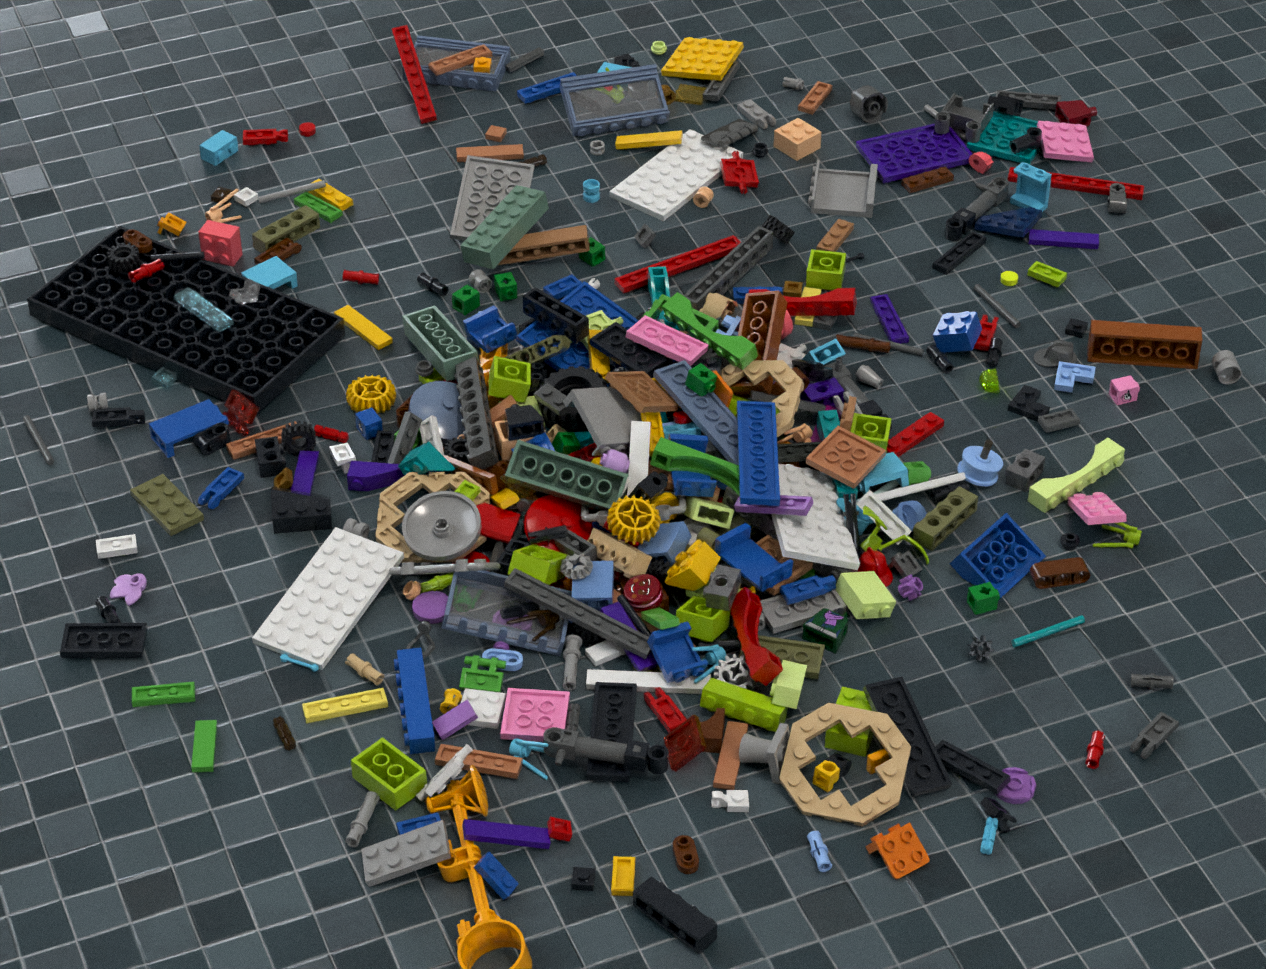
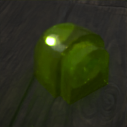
M996 368L983 371L979 376L981 387L990 393L1000 392Z

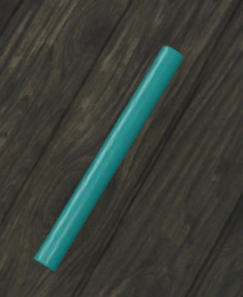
M1081 615L1013 639L1012 645L1013 647H1018L1085 623V618Z

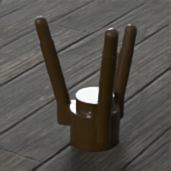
M549 609L531 611L527 613L528 616L509 620L507 624L538 619L541 625L547 627L532 639L535 642L548 631L556 628L555 623L559 622V615Z

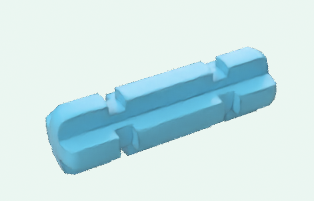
M989 817L986 820L980 849L982 854L990 855L992 853L998 826L996 818Z

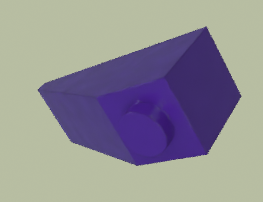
M351 461L347 474L348 490L371 491L391 486L405 475L398 468L399 464Z

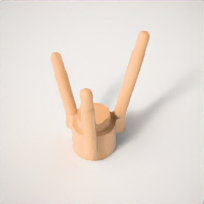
M235 189L219 203L211 207L209 211L205 212L206 220L224 223L241 219V215L221 219L223 217L221 211L231 206L230 202L219 208L234 196L239 189Z
M804 423L801 426L784 432L785 435H791L777 443L789 441L793 438L796 442H811L810 438L813 433L811 428Z

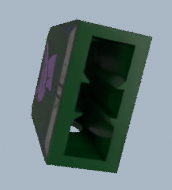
M827 608L821 609L803 624L802 639L811 643L824 644L826 650L836 654L848 632L849 620L847 612L842 608H838L835 612Z

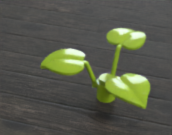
M866 505L863 507V515L874 518L876 522L873 532L860 544L864 551H867L868 547H871L872 550L879 549L882 551L885 547L900 540H905L916 547L923 554L926 564H929V558L923 547L908 535H902L881 545L883 540L877 533L880 531L881 526L885 530H887V527L881 518Z

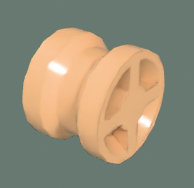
M705 186L700 187L693 197V202L700 208L707 207L714 197L713 191Z

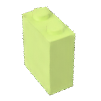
M686 496L687 509L683 514L692 520L730 528L734 509L720 502L696 496Z
M874 571L841 573L836 583L835 590L856 619L891 616L896 600Z

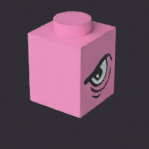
M1131 375L1111 380L1109 395L1116 405L1137 401L1140 387Z

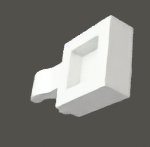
M726 790V795L721 791H712V808L727 807V812H749L748 790Z

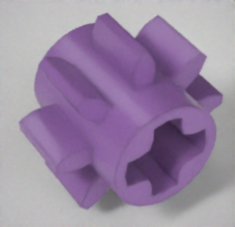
M912 574L899 580L901 584L898 586V591L903 598L908 597L909 601L922 595L920 591L923 590V584L918 577L913 578Z

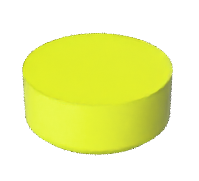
M1005 271L1001 273L1000 282L1006 286H1014L1018 283V274L1013 271Z

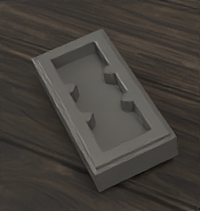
M1070 408L1039 416L1038 423L1048 433L1079 425L1080 418Z

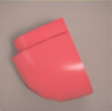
M976 152L969 157V163L972 168L981 174L989 170L994 163L992 157L984 152Z

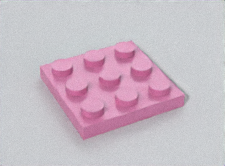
M1038 121L1037 128L1042 130L1041 147L1044 158L1092 163L1094 156L1086 125Z
M508 688L500 732L501 739L513 740L518 738L526 741L544 742L543 734L548 728L557 727L565 729L570 692Z

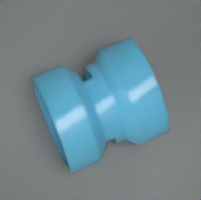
M588 179L583 182V199L586 202L594 203L600 199V183L598 180Z

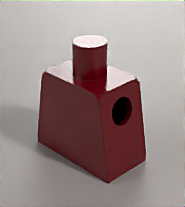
M1082 100L1061 101L1056 103L1055 116L1060 123L1081 124L1088 127L1091 117L1097 116V109L1095 106L1088 108Z

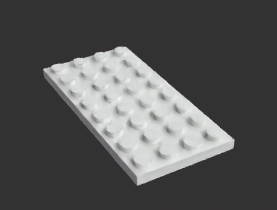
M689 129L683 134L682 144L667 146L610 190L609 197L665 221L689 202L700 187L709 186L722 175L721 159L733 158V151H738L739 157L743 158V152L730 146L721 148L719 145L715 146L702 141L701 137L704 135Z
M778 463L780 495L812 497L814 502L807 516L771 514L782 556L858 570L860 562L851 533L846 528V519L843 516V511L836 503L838 496L835 485L832 482V477L807 467L800 468L791 464Z
M335 527L252 637L253 643L280 654H287L290 658L311 665L316 664L320 670H323L391 577L389 569L398 567L402 562L404 552Z

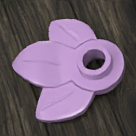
M141 573L134 575L125 574L117 577L114 580L116 586L112 588L110 598L125 597L127 605H132L141 597L142 591L146 588V577Z

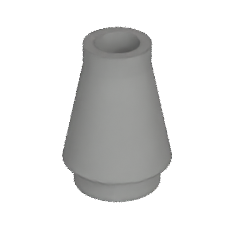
M861 365L855 374L858 381L877 389L881 387L884 381L868 365Z

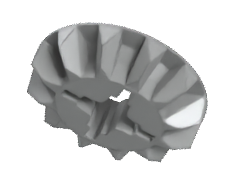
M574 552L573 556L567 555L566 559L562 560L561 563L563 575L574 580L587 577L593 569V562L590 560V557L585 556L583 553L577 555Z

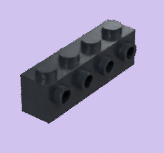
M536 287L522 295L523 313L568 337L569 340L576 344L589 335V317Z
M651 876L633 891V906L698 954L717 939V923L711 917L701 913L696 906L690 905L683 900L679 894L668 889L663 882L657 881Z

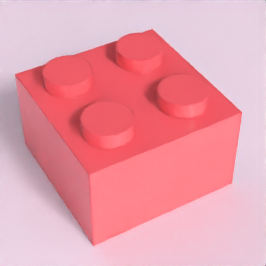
M207 220L198 231L201 252H204L205 259L202 260L234 267L243 255L238 226Z

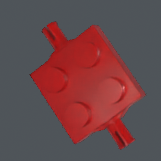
M733 151V158L721 159L720 162L725 186L740 187V193L746 194V187H758L759 184L754 160L740 158L739 152Z

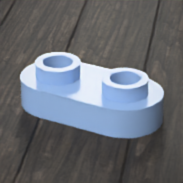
M491 648L482 654V658L491 659L495 657L506 661V669L498 668V670L517 671L523 666V656L517 651Z

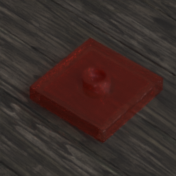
M694 714L664 737L665 746L669 751L670 767L675 772L707 748L699 717Z

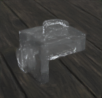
M246 279L244 287L231 289L229 296L239 304L257 302L260 284L251 279Z

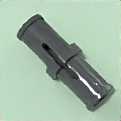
M1131 673V687H1149L1150 690H1154V688L1173 689V676H1158L1155 673H1150V675Z

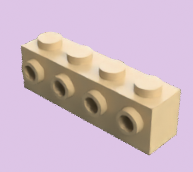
M593 528L587 540L596 546L597 560L613 561L614 570L620 573L624 572L623 575L630 579L634 576L645 574L652 559V556L628 543L625 544L622 540L618 541L617 537L595 528Z

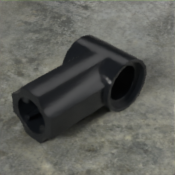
M1031 127L1027 130V134L1010 141L1009 146L1012 152L1017 154L1026 149H1039L1041 147L1042 130L1037 127Z

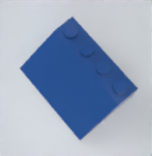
M1005 513L949 564L963 579L975 586L991 582L993 587L998 590L1001 598L1030 572V567L1033 564L1041 562L1046 555L1013 519Z

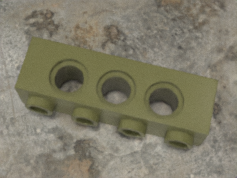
M306 205L253 233V248L263 253L285 238H290L293 242L320 228L319 214Z
M959 486L955 491L950 492L946 499L939 502L936 508L928 512L920 522L914 525L913 539L921 546L933 551L977 511L978 496Z

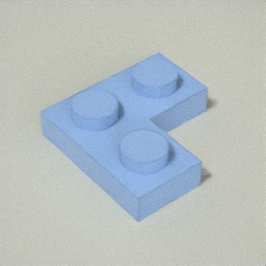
M1059 361L1054 390L1073 392L1074 381L1093 384L1096 367Z

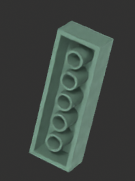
M516 185L460 245L464 262L494 269L549 209L546 193Z
M435 305L402 316L405 335L446 381L456 379L454 373H457L455 365L475 356L479 361L477 350Z
M517 440L505 473L507 482L599 511L609 510L613 502H617L618 498L624 499L630 482L629 474L521 440Z

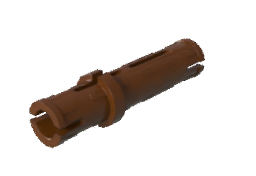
M836 335V339L841 346L864 349L869 352H890L891 342L875 340V338L864 339Z

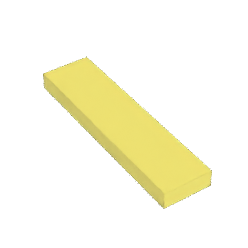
M384 688L302 704L306 723L388 707Z

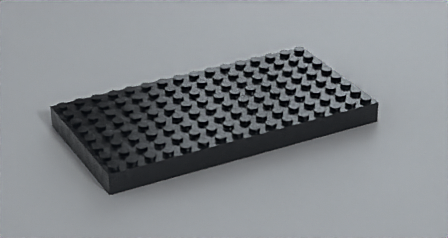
M122 226L116 228L27 298L30 316L254 414L259 413L345 336L344 318L202 259L164 261L163 270L153 273L149 278L144 277L133 283L132 279H129L128 273H125V271H122V273H119V271L113 272L108 266V249H111L113 245L116 247L118 243L122 245L124 243L123 234L129 230ZM151 239L153 248L147 253H139L140 266L138 268L142 264L151 263V255L185 252Z

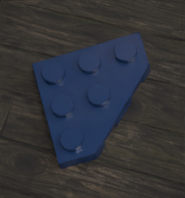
M1028 207L981 216L975 223V230L1024 238L1042 217V210Z

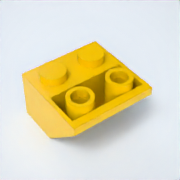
M705 541L699 545L695 544L688 551H681L675 557L676 562L667 571L668 576L664 582L667 585L695 591L707 584L711 572L714 571L721 557Z

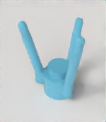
M718 644L692 648V651H708L705 658H702L701 661L707 660L709 665H713V667L696 678L694 683H698L714 672V667L718 666L719 660L725 661L726 652Z
M515 738L510 744L509 753L514 755V757L520 758L528 757L531 750L545 753L542 747H548V743ZM523 759L524 766L543 779H548L547 775Z

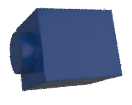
M372 407L355 413L356 428L366 440L376 437L377 430L383 431L382 419Z

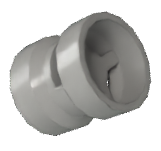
M474 270L469 275L470 284L479 293H486L492 287L491 279L482 270Z
M106 392L99 395H87L89 413H93L95 409H108Z
M349 518L344 524L343 530L367 538L370 527L369 524L358 523L357 520Z

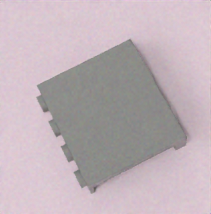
M817 160V165L813 166L810 196L808 199L811 213L872 218L878 164H871L870 172L820 169V160Z
M612 387L572 389L563 400V403L566 407L577 408L597 445L592 456H602L603 453L607 454L610 449L622 453H630L631 421H642L640 412L636 411L634 406L625 400L618 390Z

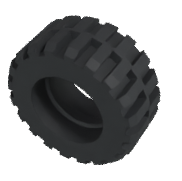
M570 366L568 369L562 368L557 373H551L549 378L542 382L539 389L549 383L567 396L572 389L607 387V382L602 378V375L598 372L595 373L593 369H585L582 366L578 368ZM538 401L545 426L549 429L557 424L567 432L588 431L576 407H572L562 416H559Z

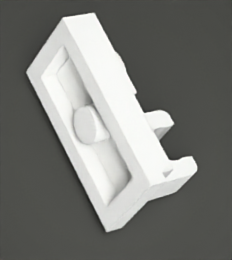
M344 443L330 446V454L337 466H341L344 474H347L351 461H356V457L349 444Z

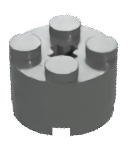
M869 85L862 86L851 93V112L863 121L875 123L882 118L880 116L883 112L886 113L888 100L874 87Z

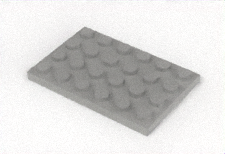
M467 155L450 239L465 241L516 185L531 188L535 165Z

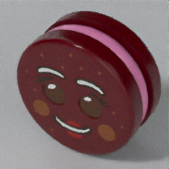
M640 574L634 576L624 586L625 598L636 612L654 609L659 606L663 599L660 582L652 575Z

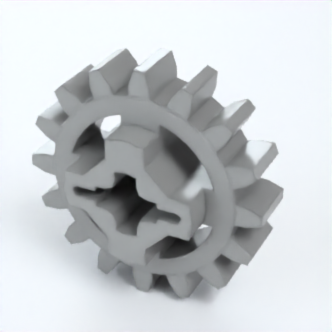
M733 654V658H729L726 655L725 661L719 660L718 666L714 667L715 673L713 678L727 681L730 684L753 691L754 685H757V682L749 675L750 670L744 660V655H741L740 658H737L736 654Z

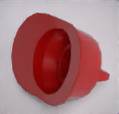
M868 547L867 551L859 559L860 565L857 571H874L885 587H888L892 583L893 576L886 562L885 555Z

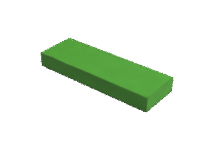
M304 192L294 198L295 205L299 207L308 206L317 212L320 218L329 223L343 215L342 210L308 192Z
M660 607L640 612L641 618L660 630L680 625L678 617Z
M195 682L132 687L133 707L195 702Z
M200 720L195 722L192 772H214L217 720Z

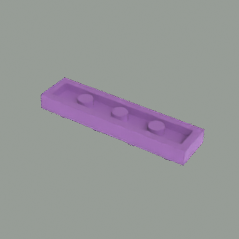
M780 495V506L740 504L739 496L734 508L736 512L807 516L814 502L812 497Z

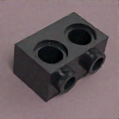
M277 436L255 439L260 477L277 476L283 471V467H286L285 455L281 456L284 454L282 443H278Z

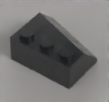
M271 487L274 534L333 529L331 497Z

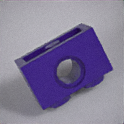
M835 378L809 384L801 392V400L836 407L833 402V396L838 395L844 404V390Z

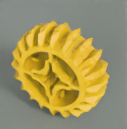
M373 374L371 376L365 375L363 378L358 377L357 380H352V384L348 385L346 392L347 403L351 410H355L356 413L371 407L377 414L380 412L385 413V410H390L391 406H394L396 390L391 380H387L386 377L381 378L380 375L373 376Z
M626 495L624 499L618 498L617 502H613L608 510V528L612 530V536L618 535V541L624 539L625 544L631 541L633 545L638 541L642 545L644 540L649 542L651 537L654 538L659 530L661 521L659 510L655 509V504H650L649 499L644 501L642 496L638 499L634 495L631 498Z

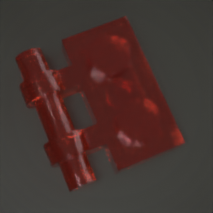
M231 390L224 405L228 408V412L224 411L222 414L227 416L229 425H232L236 432L246 436L250 432L246 424L253 423L259 407L239 391Z

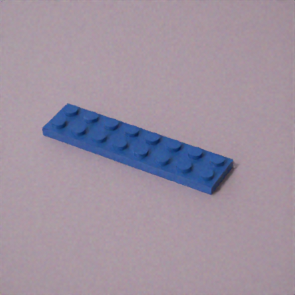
M737 401L740 504L780 506L775 402Z

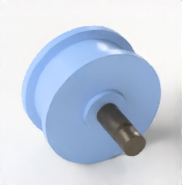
M987 439L983 447L969 446L964 449L962 453L963 460L959 462L957 471L958 473H965V480L967 482L984 487L992 486L997 482V472L1002 469L1003 460L997 453L991 450L993 441Z

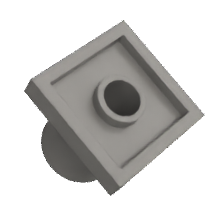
M780 723L772 740L755 737L746 733L740 742L739 759L741 763H768L772 783L781 784L779 777L790 736L788 724Z

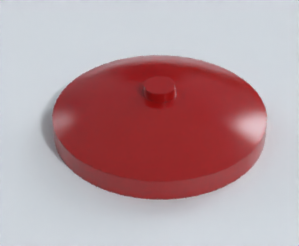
M552 495L543 496L535 500L524 517V530L527 538L528 532L544 530L545 527L548 529L565 525L568 530L588 540L593 530L592 522H585L581 519L580 504ZM550 540L549 543L548 541L535 543L536 545L560 552L554 540Z

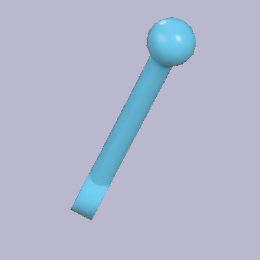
M287 654L280 656L281 662L289 661L310 668L313 672L319 669L316 664L311 665L289 658Z

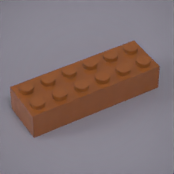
M779 290L746 293L738 336H743L755 344L758 357L753 361L777 360L787 308V301ZM744 376L729 387L732 389L733 395L743 398H750L751 390L771 394L773 378L768 376L754 386Z
M1091 320L1087 346V362L1198 369L1202 346V327Z

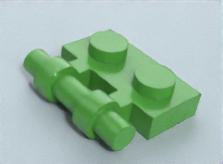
M474 655L473 657L465 656L464 663L471 665V668L462 669L459 684L460 690L468 688L501 693L504 674L497 672V669H506V661L495 657L491 659L481 658L479 655ZM479 666L490 667L489 671L478 669Z

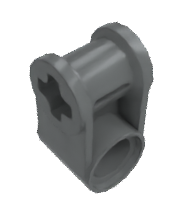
M1113 183L1109 189L1110 195L1107 200V211L1126 213L1127 198L1125 187L1120 183Z

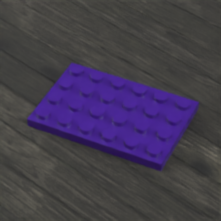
M935 124L856 141V148L870 167L871 164H878L877 176L882 183L907 178L946 166L950 169L969 164V157L972 155L971 151L951 126L948 133L938 134L935 132Z

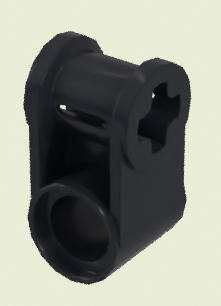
M216 423L212 427L198 432L193 438L194 445L200 447L204 455H211L231 442L229 428L225 423Z

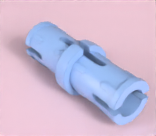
M811 831L807 835L811 846V855L815 858L819 871L827 872L832 868L827 855L828 848L823 844L820 832Z

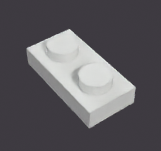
M135 534L96 540L98 559L138 553Z

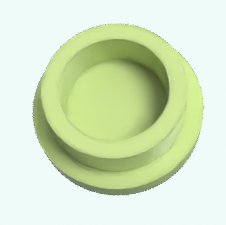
M655 41L651 46V51L656 55H662L667 51V46L663 41Z

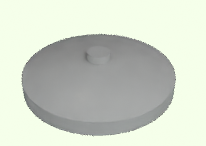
M437 491L419 498L409 507L402 522L403 536L409 549L417 556L431 561H446L463 555L474 546L480 536L482 527L480 513L474 502L465 495L453 491Z

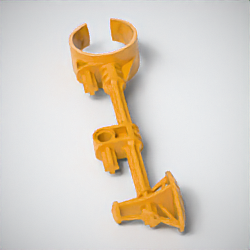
M470 765L469 772L460 781H450V784L447 785V791L433 797H426V806L430 814L444 810H453L461 847L453 849L451 840H448L451 858L438 862L437 865L443 879L447 882H455L469 877L477 913L474 915V922L476 923L474 926L471 927L470 921L465 922L464 919L460 920V924H457L459 933L456 941L458 961L461 969H471L476 960L485 953L497 948L511 947L521 950L517 961L509 969H532V958L520 929L513 923L501 919L489 907L483 878L474 868L482 858L480 848L474 845V841L464 840L462 824L464 819H468L467 810L481 813L484 817L488 816V799L484 783L476 767Z

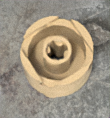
M709 293L706 297V303L699 311L714 319L720 316L724 319L726 315L730 316L734 313L735 307L738 308V304L736 301L721 294Z

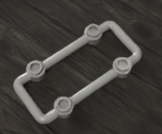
M675 495L679 506H656L655 509L659 510L661 521L669 520L671 514L685 512L687 509L686 496ZM581 505V519L583 521H597L600 526L605 524L608 510L589 514V507Z
M458 559L456 564L433 565V562H421V566H414V562H404L402 567L390 568L389 574L419 575L483 570L493 571L499 570L500 564L498 562H486V559H474V563H468V559Z

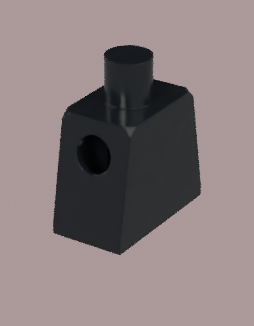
M513 404L510 408L505 409V427L508 440L532 438L544 433V419L532 405L519 406L518 404Z
M653 471L637 484L628 497L631 498L634 495L635 498L639 499L643 492L646 495L643 500L649 499L651 504L667 487V476L664 473L658 474Z

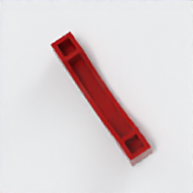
M837 288L811 297L783 296L787 301L786 310L790 316L855 315L857 304L855 288ZM751 289L749 293L767 292L769 290Z
M744 587L737 593L731 606L730 614L734 620V627L738 632L737 637L742 645L741 650L746 657L745 662L749 667L750 677L755 682H761L767 686L783 671L780 658L765 647H761L759 643L758 624L763 608L759 596Z

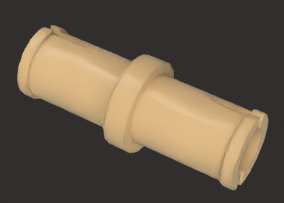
M354 653L347 657L349 661L345 662L346 665L356 670L359 676L366 677L376 686L382 683L383 679L381 678H384V674L374 669L371 663L368 661L364 662Z

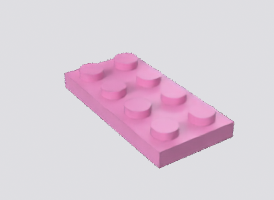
M646 315L626 332V338L648 347L650 350L663 354L665 357L681 362L685 360L690 366L708 351V344Z
M1094 492L1093 495L1085 496V494H1074V497H1068V505L1087 525L1126 522V513L1103 492Z

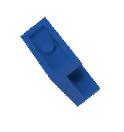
M496 306L487 308L463 320L467 336L486 353L515 340L517 337L515 324L513 322L507 324L500 318Z
M688 621L680 623L676 627L653 631L647 641L667 683L674 681L679 683L690 676L698 677L705 672L708 665L707 660L701 661L697 651H692L694 645L688 635L691 630Z

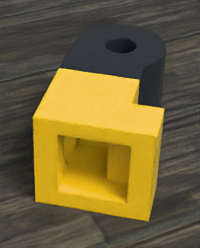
M835 752L815 767L813 784L829 792L833 789V784L849 772L852 765L851 760Z

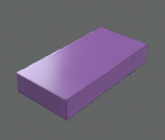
M465 700L432 721L442 740L476 720L478 716L470 702Z

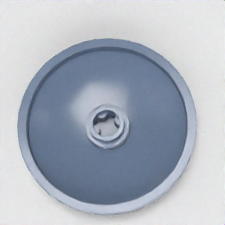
M434 381L420 386L413 393L408 412L418 416L422 421L431 415L436 416L441 441L445 444L448 443V440L453 441L455 437L457 439L465 431L461 421L464 419L460 412V407L462 406L458 400L460 394L456 387L457 384L447 381Z

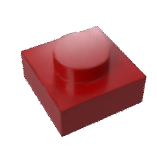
M550 816L547 822L549 837L569 842L572 837L571 821Z

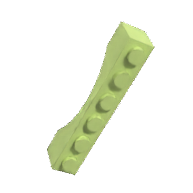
M1106 438L1095 445L1092 459L1081 470L1064 477L1041 479L1030 486L1028 502L1044 513L1054 509L1064 500H1068V497L1082 491L1086 486L1094 483L1103 475H1107L1114 468L1121 466L1124 462L1125 448L1110 438Z

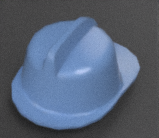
M913 500L899 503L898 507L892 511L912 532L914 525L920 522L927 514L925 508L919 502Z

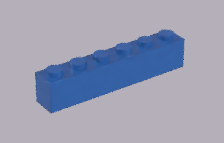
M422 649L397 650V659H394V669L399 671L396 674L397 686H401V688H398L399 701L403 700V703H400L401 716L405 715V718H402L403 731H407L404 734L405 746H409L410 754L434 752L435 738Z

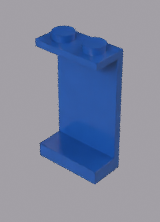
M208 399L149 423L152 440L166 457L170 458L175 456L173 444L192 437L216 423L229 425L227 416L220 412L218 406Z
M669 434L668 438L670 441L703 453L706 452L708 436ZM670 471L675 495L713 497L717 481L711 480L710 476L690 471Z
M747 523L717 537L715 552L732 568L741 569V575L761 592L792 576L793 560L789 559L781 564L750 539L751 526Z

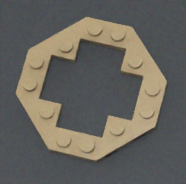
M784 360L752 361L744 370L731 364L722 369V378L728 386H731L744 376L754 386L768 376H771L785 391L772 401L775 402V408L780 412L776 415L777 437L793 427L794 415L798 410L799 397L804 389V383Z
M409 472L380 493L376 541L379 544L404 552L402 563L456 562V560L463 559L487 541V537L480 535L474 546L457 558L446 561L426 560L413 553L407 546L404 536L394 529L403 522L405 516L397 506L421 488H424L429 493L446 491L448 488H452L455 491L464 480L479 486L481 492L473 500L475 505L483 502L490 504V493L465 472H456V474L429 472V475H418V472Z
M827 703L792 724L779 779L803 815H816L828 820L847 821L854 823V825L864 826L899 805L911 746L888 714ZM838 723L842 724L851 738L870 728L891 757V759L875 768V772L885 786L850 806L840 790L820 800L800 771L801 768L816 760V756L806 742Z

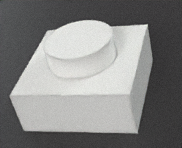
M246 187L234 194V200L246 207L258 200V193Z

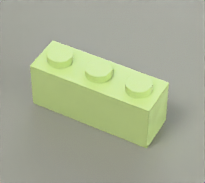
M783 660V671L774 678L771 686L772 704L797 709L807 665Z

